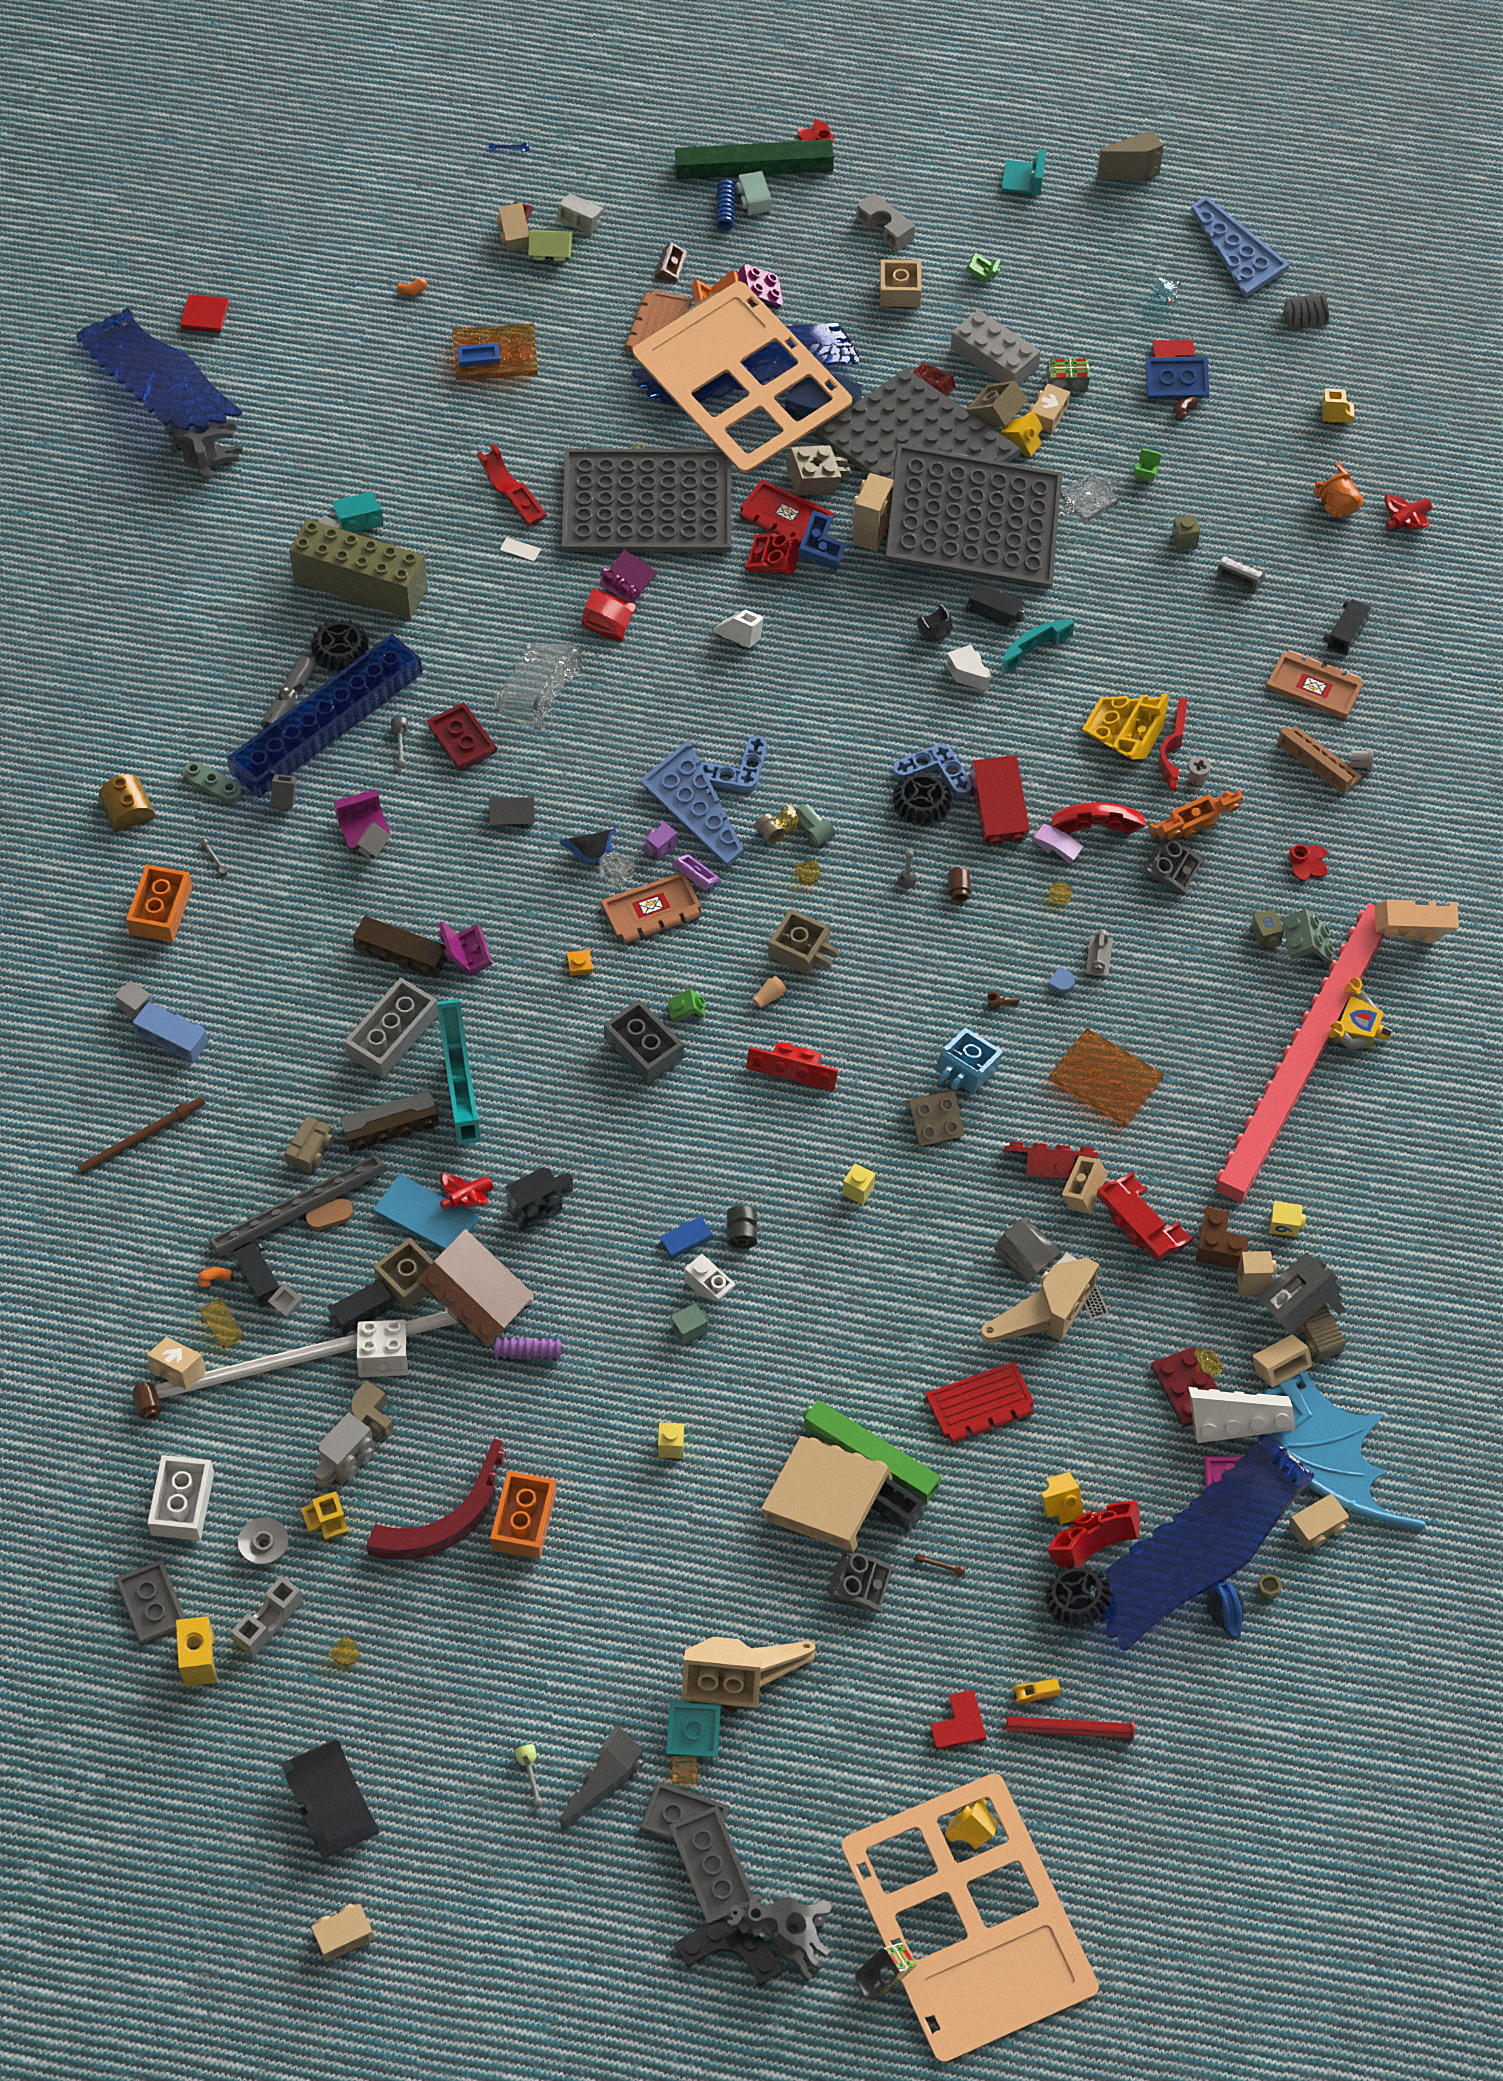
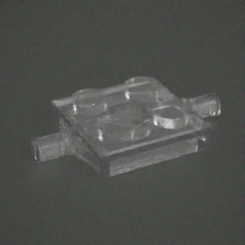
M1091 472L1061 490L1060 498L1067 505L1059 509V514L1064 517L1070 512H1074L1085 523L1118 504L1119 498L1112 492L1111 488L1119 485V479L1115 476L1105 482Z

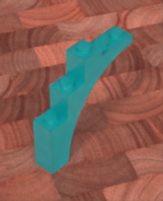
M460 999L437 1002L457 1142L458 1145L481 1142Z

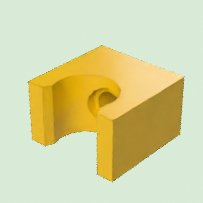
M209 1617L176 1620L179 1670L185 1687L217 1683L212 1644H215ZM193 1646H200V1647H199L198 1649H196V1650H191V1649H189L190 1647H193Z

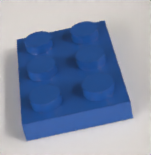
M1146 357L1147 399H1181L1193 396L1196 398H1209L1208 357Z

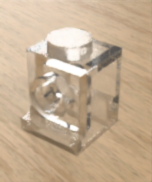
M615 850L611 854L605 853L599 861L600 874L620 889L634 876V862H629Z

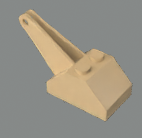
M1082 1258L1053 1265L1050 1272L1045 1271L1039 1283L1042 1286L1038 1292L982 1326V1340L986 1343H994L1047 1330L1048 1335L1062 1341L1095 1287L1099 1264L1088 1258Z
M721 1637L707 1639L685 1650L681 1700L758 1708L760 1687L812 1661L815 1657V1644L810 1641H801L792 1644L750 1649L739 1639Z

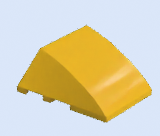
M1161 694V697L1154 698L1142 695L1141 698L1128 699L1127 696L1100 697L1082 730L1095 740L1110 746L1131 759H1146L1164 728L1169 695Z

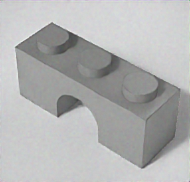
M875 193L857 204L856 219L868 229L876 225H885L883 241L896 251H899L915 239V225L913 222L905 218L897 209H894Z
M281 1575L265 1593V1602L261 1609L253 1616L247 1613L233 1628L231 1634L234 1643L254 1657L303 1603L301 1590Z

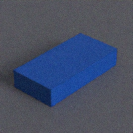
M498 343L457 347L459 368L500 364Z
M701 1216L660 1236V1242L671 1259L713 1239L712 1232Z

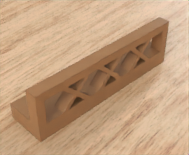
M1296 725L1292 729L1284 727L1280 731L1277 744L1345 795L1361 780L1362 775Z

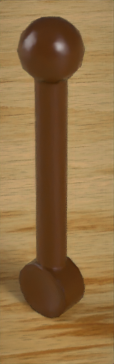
M916 1554L914 1558L918 1563L924 1562L951 1570L959 1576L965 1573L963 1566H951L925 1558L921 1554Z

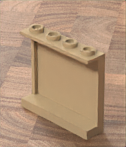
M800 1436L761 1509L765 1520L842 1549H848L854 1553L858 1545L855 1536L886 1477L892 1480L889 1467L882 1461L876 1460L874 1462L866 1459L859 1453L852 1454L836 1445L829 1446L823 1444L816 1438Z

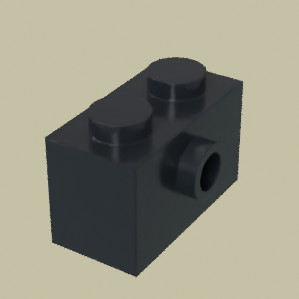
M887 1477L871 1506L880 1513L885 1521L889 1523L894 1522L908 1533L924 1512L923 1501Z

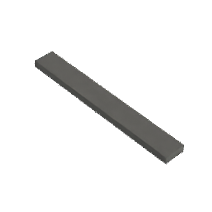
M374 1155L208 1240L210 1246L221 1257L387 1172L386 1165L377 1155Z

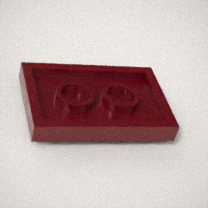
M465 702L426 720L427 727L459 771L497 753L496 745Z
M1196 1347L1188 1348L1151 1363V1368L1182 1428L1193 1424L1189 1387L1207 1391L1209 1389L1218 1390Z

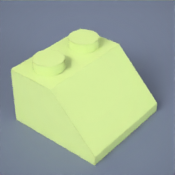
M530 230L529 255H532L534 260H545V256H552L554 261H565V257H570L573 232Z

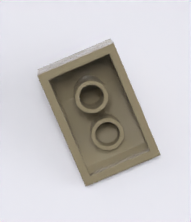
M1150 130L1101 148L1097 179L1144 180L1160 174L1164 145L1155 133Z

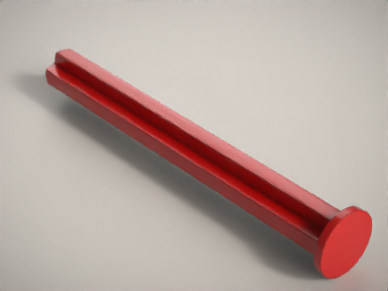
M1008 1716L1006 1719V1730L1008 1732L1129 1738L1130 1741H1134V1721L1132 1720L1131 1723L1014 1716Z

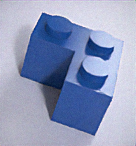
M813 510L797 557L837 571L846 543L827 537L833 517Z

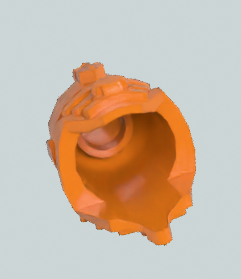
M1338 461L1335 463L1338 474L1324 483L1322 481L1315 482V488L1313 489L1315 497H1319L1326 504L1324 505L1325 510L1334 518L1349 516L1357 512L1364 503L1363 496L1360 495V492L1352 482L1350 474H1347L1346 469Z

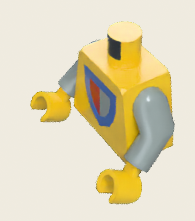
M1358 977L1349 979L1351 983L1345 986V990L1348 993L1353 992L1354 994L1349 998L1341 1021L1330 1024L1332 1030L1328 1033L1329 1037L1335 1038V1042L1342 1043L1349 1050L1369 1049L1372 1047L1375 1037L1389 1041L1393 1029L1381 1025L1383 1011L1361 989L1362 981Z

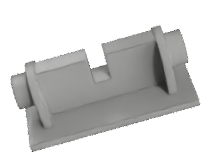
M1104 929L1098 930L1095 936L1090 935L1086 974L1103 977H1108L1113 938H1109L1107 931Z

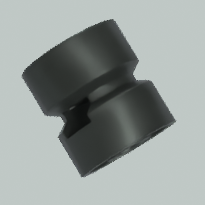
M735 1206L728 1209L727 1227L729 1230L727 1231V1244L729 1247L749 1249L757 1245V1211L750 1206Z

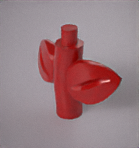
M1385 494V506L1392 515L1390 521L1386 523L1388 530L1393 528L1399 529L1404 525L1407 529H1421L1429 526V520L1423 515L1432 510V504L1429 499L1423 498L1408 504L1407 501L1400 497Z
M441 1173L440 1175L441 1187L446 1193L445 1199L440 1201V1207L443 1210L447 1208L453 1210L461 1205L463 1208H470L488 1204V1198L484 1194L493 1191V1183L489 1177L484 1176L467 1183L465 1180L447 1173Z

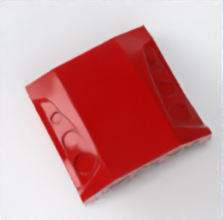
M774 533L753 536V546L748 562L744 566L746 571L775 574L785 573L787 575L795 572L799 558L797 557L799 547L796 537Z
M595 588L591 591L585 605L582 626L587 627L591 632H597L603 637L623 642L631 616L636 611V605Z

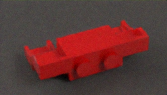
M1133 1172L1118 1180L1108 1181L1098 1188L1096 1196L1112 1212L1111 1220L1117 1228H1121L1127 1234L1128 1240L1133 1245H1137L1141 1250L1145 1248L1157 1262H1160L1172 1252L1174 1254L1178 1253L1193 1242L1194 1237L1192 1235L1189 1236L1184 1231L1179 1221L1165 1229V1223L1140 1197L1147 1192L1146 1185L1143 1186L1134 1177Z

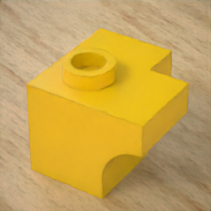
M1325 389L1324 396L1321 399L1322 421L1353 423L1354 404L1346 401V391L1342 389Z
M1028 412L1021 418L1011 419V423L1000 431L1002 436L1020 447L1025 457H1031L1042 444L1038 434L1043 427L1035 412Z
M1070 1472L1047 1478L1048 1489L1041 1493L1044 1513L1047 1518L1057 1515L1059 1523L1064 1524L1083 1515L1080 1487Z
M336 1491L312 1499L311 1504L301 1508L309 1533L321 1530L325 1541L349 1533Z
M983 1798L962 1807L957 1812L956 1817L949 1822L945 1836L951 1842L956 1840L966 1841L976 1850L994 1836L998 1821L988 1811L986 1800Z

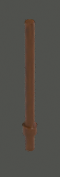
M199 1097L186 1105L183 1103L175 1108L176 1111L78 1165L79 1169L84 1173L180 1118L183 1120L191 1116V1112L206 1104L204 1099Z

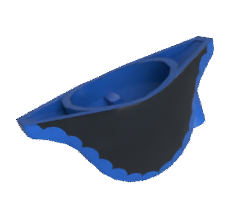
M616 828L560 840L559 843L561 846L571 850L580 862L595 864L602 860L607 853L613 852L610 838L616 832Z
M1223 1576L1211 1578L1207 1598V1609L1210 1616L1230 1637H1241L1245 1604L1240 1592L1231 1583L1227 1582Z

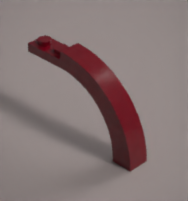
M493 1438L477 1481L468 1497L458 1508L446 1517L420 1527L393 1528L375 1523L366 1544L368 1555L391 1560L422 1558L444 1551L467 1537L483 1521L496 1499L494 1487L498 1477L496 1470L498 1465H503L506 1458L503 1441Z

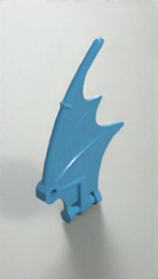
M1305 1370L1272 1389L1267 1388L1262 1391V1394L1281 1395L1290 1398L1296 1429L1271 1433L1265 1437L1262 1452L1268 1460L1278 1461L1296 1479L1325 1498L1333 1494L1348 1513L1353 1512L1376 1521L1416 1530L1425 1528V1522L1422 1520L1397 1516L1384 1510L1372 1499L1370 1494L1371 1484L1377 1478L1383 1476L1385 1470L1369 1464L1361 1455V1445L1367 1434L1382 1419V1413L1364 1416L1351 1414L1337 1408L1318 1391ZM1301 1383L1305 1388L1299 1391L1297 1385Z

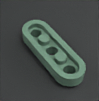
M190 762L183 768L184 779L187 783L225 803L232 804L240 800L242 791L238 782L200 762Z

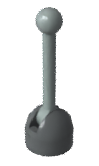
M395 717L391 719V729L394 734L398 735L399 759L397 760V765L403 767L405 766V760L403 759L402 735L408 731V719Z
M910 849L905 851V857L907 858L906 869L902 870L898 876V884L904 889L913 888L916 884V875L910 870L911 858L914 855Z

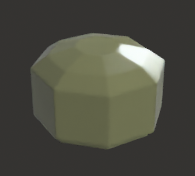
M1268 1573L1260 1577L1256 1589L1260 1597L1272 1600L1279 1596L1282 1583L1278 1576Z

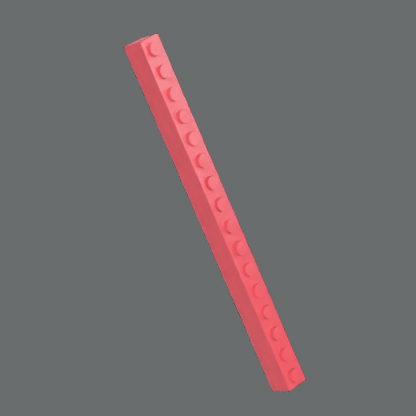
M1369 903L1365 911L1360 910L1356 922H1358L1357 926H1352L1347 935L1349 941L1347 944L1343 943L1338 952L1340 956L1338 961L1334 959L1329 968L1331 973L1329 978L1325 976L1321 982L1319 989L1322 991L1320 994L1316 993L1310 1004L1312 1006L1311 1011L1306 1010L1301 1020L1303 1026L1301 1029L1296 1028L1292 1040L1294 1042L1292 1046L1287 1045L1282 1056L1285 1058L1283 1063H1277L1273 1072L1275 1076L1273 1081L1268 1080L1263 1092L1266 1093L1264 1098H1258L1254 1107L1256 1111L1254 1116L1249 1115L1245 1123V1133L1238 1135L1235 1142L1237 1148L1234 1152H1229L1225 1160V1164H1227L1225 1170H1219L1215 1182H1218L1216 1192L1240 1203L1246 1197L1330 1040L1328 1035L1329 1031L1332 1030L1330 1024L1340 1021L1350 996L1354 994L1353 992H1346L1345 986L1351 983L1349 981L1351 978L1358 977L1362 980L1385 937V934L1377 933L1375 929V905Z

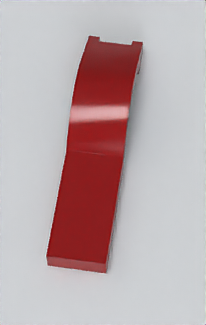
M495 443L491 445L492 451L488 454L483 455L481 451L477 452V457L493 487L501 495L506 496L528 527L546 518V512L523 482H517L509 473L502 459L501 451Z
M1185 698L1178 699L1174 733L1163 741L1158 760L1162 776L1170 790L1176 791L1179 768L1173 766L1167 760L1166 754L1175 748H1180L1182 745L1187 699Z

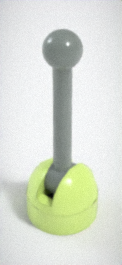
M534 1745L521 1746L514 1750L518 1763L527 1768L534 1795L533 1805L540 1808L543 1805V1800L539 1797L531 1766L536 1759Z

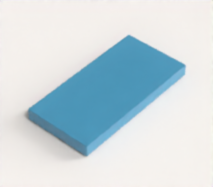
M401 1174L397 1176L373 1209L374 1214L443 1251L464 1229L470 1233L479 1221V1216L461 1206L453 1210L451 1208L443 1210L440 1207V1201L444 1200V1197Z

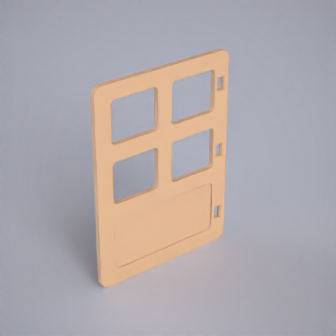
M743 282L733 283L633 348V356L742 473L751 472L852 405V396ZM752 299L757 306L752 308L747 302ZM791 340L796 347L791 349L786 343ZM777 341L798 364L768 384L761 385L741 362L770 343ZM729 373L749 396L720 415L712 417L691 394L720 375ZM811 377L832 400L801 421H794L778 404L775 398L805 378ZM829 381L835 387L832 391L825 385ZM757 409H763L783 432L747 454L725 430Z
M989 1774L844 1838L842 1851L885 1947L892 1946L891 1941L899 1939L912 1957L895 1919V1915L943 1893L949 1894L967 1933L965 1940L922 1959L916 1960L912 1957L917 1966L901 1980L934 2057L938 2061L948 2062L1084 2001L1097 1993L1099 1988L1098 1981L1007 1786L1000 1775ZM989 1798L1008 1837V1842L966 1861L957 1863L945 1841L937 1819L975 1801ZM917 1828L920 1830L937 1867V1873L895 1892L886 1894L883 1892L866 1854V1849ZM1013 1862H1018L1037 1899L1038 1907L992 1928H987L984 1926L967 1889V1883ZM863 1863L866 1864L871 1877L863 1880L857 1865ZM934 2016L940 2029L933 2034L925 2019Z

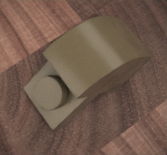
M366 1380L353 1396L351 1404L353 1416L377 1435L382 1434L388 1438L394 1432L392 1420L380 1413L387 1405L386 1394Z

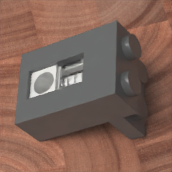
M1308 1252L1257 1295V1298L1290 1334L1297 1330L1326 1303L1338 1315L1346 1310L1340 1303L1343 1298L1338 1293L1342 1290L1336 1283L1338 1277L1329 1268L1325 1271L1324 1269L1327 1266L1318 1256L1313 1259Z

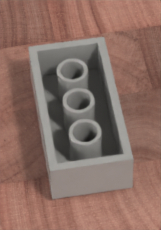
M980 310L974 312L952 331L950 349L1001 383L1016 380L1017 384L1020 385L1039 368L1041 354L1039 349Z
M400 977L344 1041L346 1056L379 1077L384 1078L438 1016L437 999Z

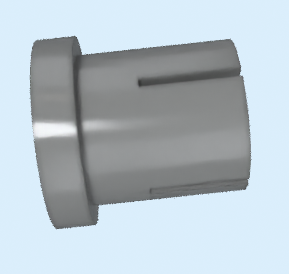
M1369 749V751L1351 750L1350 767L1367 768L1368 771H1372L1374 749Z
M1194 757L1189 762V781L1192 784H1195V781L1196 785H1203L1206 782L1207 775L1211 770V763L1208 759Z

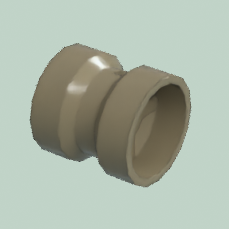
M767 813L755 822L754 828L759 834H763V839L771 845L782 838L785 830L780 824L775 823L776 819L770 813Z

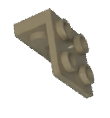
M947 1090L905 1100L906 1109L912 1112L920 1146L964 1136L955 1090Z

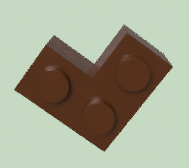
M1206 1207L1195 1261L1238 1270L1242 1252H1247L1249 1237L1226 1232L1229 1211Z

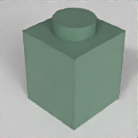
M696 1303L671 1315V1328L682 1345L708 1333L709 1317L704 1309L700 1310Z

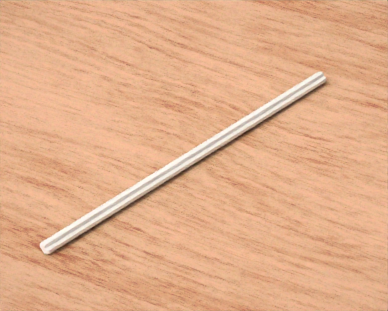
M533 1298L525 1306L533 1304ZM447 1311L406 1321V1336L458 1322ZM357 1334L208 1371L187 1390L178 1385H173L169 1381L156 1384L155 1388L160 1399L357 1349Z

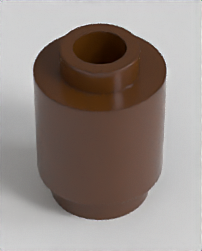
M955 867L948 872L949 895L953 901H966L971 894L970 872L963 867Z
M150 1382L136 1385L132 1396L138 1416L145 1420L155 1419L162 1411L156 1388Z

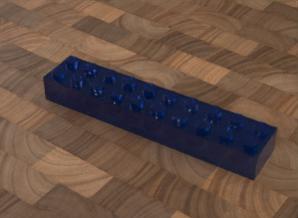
M391 633L227 757L230 773L260 798L272 788V780L275 774L289 776L422 675L421 657Z

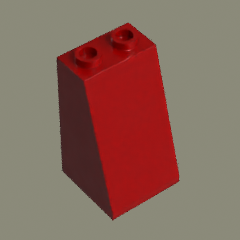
M1017 755L973 760L968 777L972 782V795L983 843L999 844L1003 840L1009 839L1014 842L1024 840L1028 836L1030 829Z

